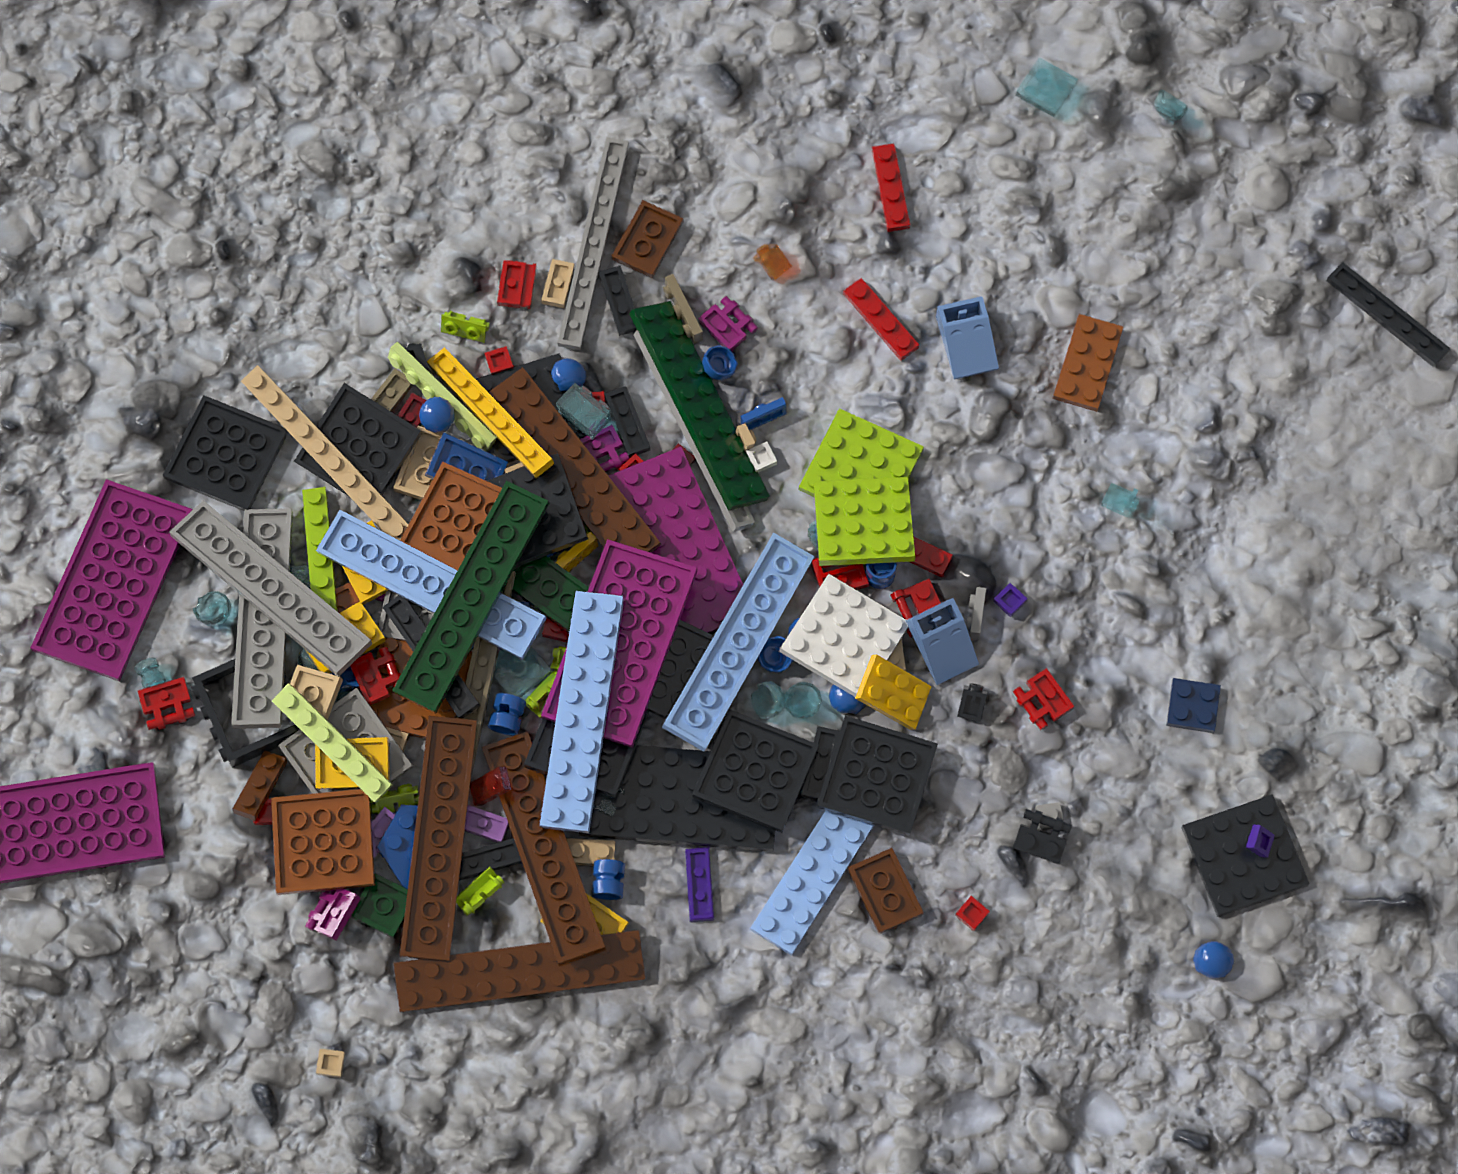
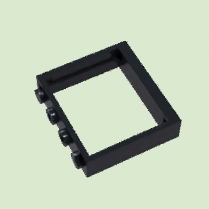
M235 659L192 677L195 685L191 687L196 700L201 698L204 704L200 709L205 720H211L213 727L209 728L214 741L219 740L222 745L219 753L223 761H229L232 768L262 755L264 751L269 752L278 748L279 744L300 730L296 725H292L239 750L232 751L204 685L234 673ZM284 672L285 687L288 683L290 684V682L288 680L286 673Z

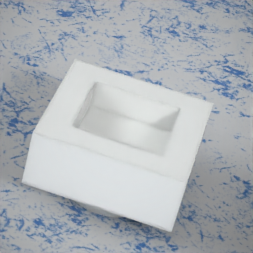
M768 442L746 450V454L758 473L777 465V460Z

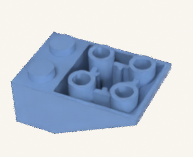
M983 296L937 306L936 319L954 380L998 370L999 366Z
M954 598L905 620L936 685L979 665L965 621Z

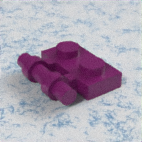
M725 296L720 301L725 306L722 310L714 304L698 318V322L722 346L733 351L747 339V335L742 330L747 328L753 334L757 331L758 326L753 322L754 319L749 314L746 315L739 308L740 305L735 300L732 301L729 297ZM733 314L739 321L735 324L728 317L729 315Z
M613 425L580 439L596 461L607 454L609 455L610 460L599 464L605 472L613 468L618 469L629 460L626 452L620 455L616 453V450L622 448L623 444Z
M345 889L322 891L314 911L311 910L307 916L309 919L305 927L337 941L361 899L358 895Z

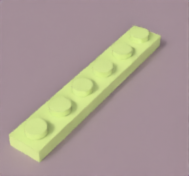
M398 342L391 346L388 359L392 366L397 369L399 368L406 375L407 380L422 391L426 399L442 397L448 400L454 408V423L458 430L463 433L465 432L477 448L485 452L492 449V445L497 437Z
M288 683L272 700L374 802H377L393 786L291 684Z

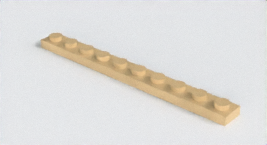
M257 365L241 382L384 533L400 541L409 525L407 521L266 372Z

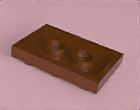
M642 200L611 256L612 260L653 279L684 223V218Z
M893 848L848 867V872L879 935L924 914Z

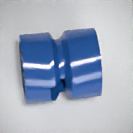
M897 562L866 564L865 574L869 585L876 589L889 587L895 579Z
M496 694L493 705L495 712L491 713L488 728L504 735H518L521 725L519 717L524 714L526 701L511 694Z
M610 859L594 861L593 876L596 880L592 882V897L601 900L622 899L624 884L621 880L625 877V863Z

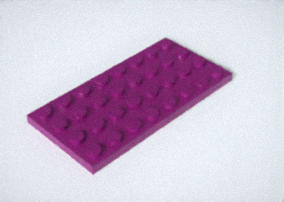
M682 447L609 475V478L660 541L661 546L652 553L697 567L698 569L680 620L709 634L716 632L740 592L743 583Z
M106 479L30 649L42 655L120 682L180 546V543L172 538L169 532L193 509Z
M608 539L588 589L590 593L624 597L604 738L633 748L698 569L697 567ZM567 648L541 714L542 718L556 722Z
M153 762L0 786V884L165 858L156 771Z

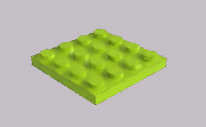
M839 408L799 485V490L814 497V481L908 477L909 479L924 446Z
M908 477L814 481L819 566L915 561Z

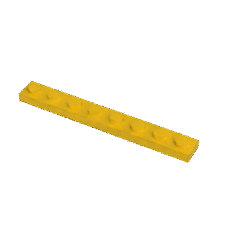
M445 347L427 361L429 367L535 478L554 464L552 458Z

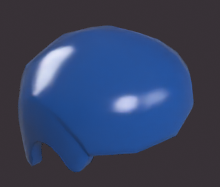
M720 345L709 348L702 360L705 373L715 380H725L731 377L738 365L733 352L727 347Z
M566 358L556 362L551 371L553 381L558 384L560 391L568 390L571 395H575L581 391L585 384V369L582 364L574 359Z
M442 397L429 398L421 406L419 413L420 422L428 431L433 433L446 432L455 421L453 406Z
M784 637L768 638L757 657L761 667L768 672H782L793 662L791 658L779 652L786 640Z
M833 684L831 686L828 697L831 706L839 713L858 714L866 706V704L855 699L854 696Z
M1210 941L1201 944L1197 948L1193 962L1198 973H1202L1209 979L1225 977L1232 970L1234 956L1232 951L1223 943Z

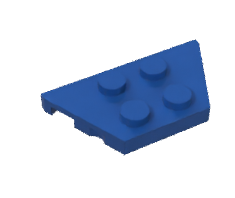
M401 805L376 847L382 858L388 863L392 873L396 875L402 887L408 889L418 809V806Z

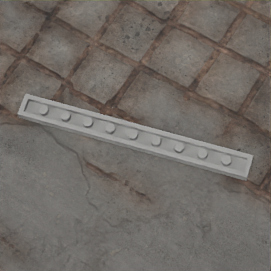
M606 137L560 330L558 347L581 351L629 141Z
M637 330L634 333V337L732 532L751 528L755 521L747 506L728 511Z

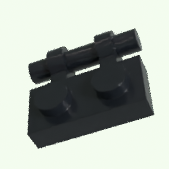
M1026 809L1023 818L1031 820L1032 823L1030 827L1024 824L1020 825L1013 848L1059 864L1067 839L1058 837L1060 831L1070 834L1072 824L1063 822L1064 819L1059 817L1055 819L1043 815V812L1039 810L1034 812ZM1042 824L1053 828L1052 833L1038 830V825Z

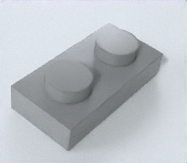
M977 587L975 595H970L969 608L973 609L972 617H967L966 627L970 631L971 640L979 641L986 588Z

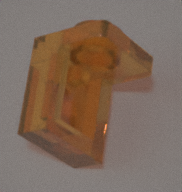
M763 244L756 250L757 254L752 257L755 262H760L771 280H776L792 267L777 244Z

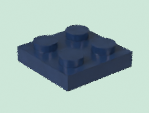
M1173 678L1166 726L1214 733L1221 685Z

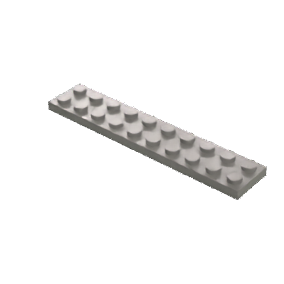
M204 500L169 532L172 538L337 677L372 645L371 639Z
M292 508L245 510L243 534L290 572ZM240 594L231 725L233 729L281 728L282 711L272 700L284 688L287 634Z

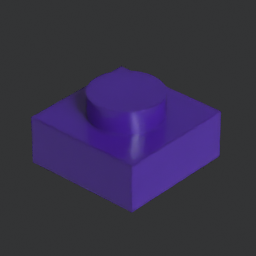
M1009 583L994 598L993 602L1011 618L1027 602L1028 598Z
M1253 825L1246 847L1260 857H1268L1275 835L1261 825Z

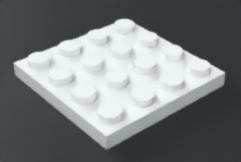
M828 574L779 652L856 697L871 655L877 654L888 660L908 629V625L905 621L906 619Z

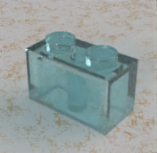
M576 383L556 402L557 411L592 440L611 420L609 406L602 400L597 401L594 399L592 393L586 387H580Z

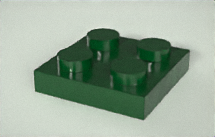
M375 873V886L365 887L351 918L394 939L404 922L408 889Z

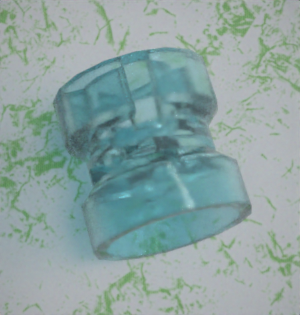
M156 658L145 659L134 668L137 675L142 678L141 684L144 689L165 683L166 681L163 672H160L158 669L159 663Z

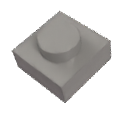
M1060 802L1037 805L1035 807V810L1042 811L1043 815L1055 819L1057 817L1063 819ZM1039 824V830L1041 831L1053 829L1051 827Z

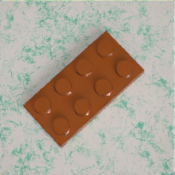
M1082 314L1078 315L1053 395L1054 400L1095 412L1098 411L1123 326Z

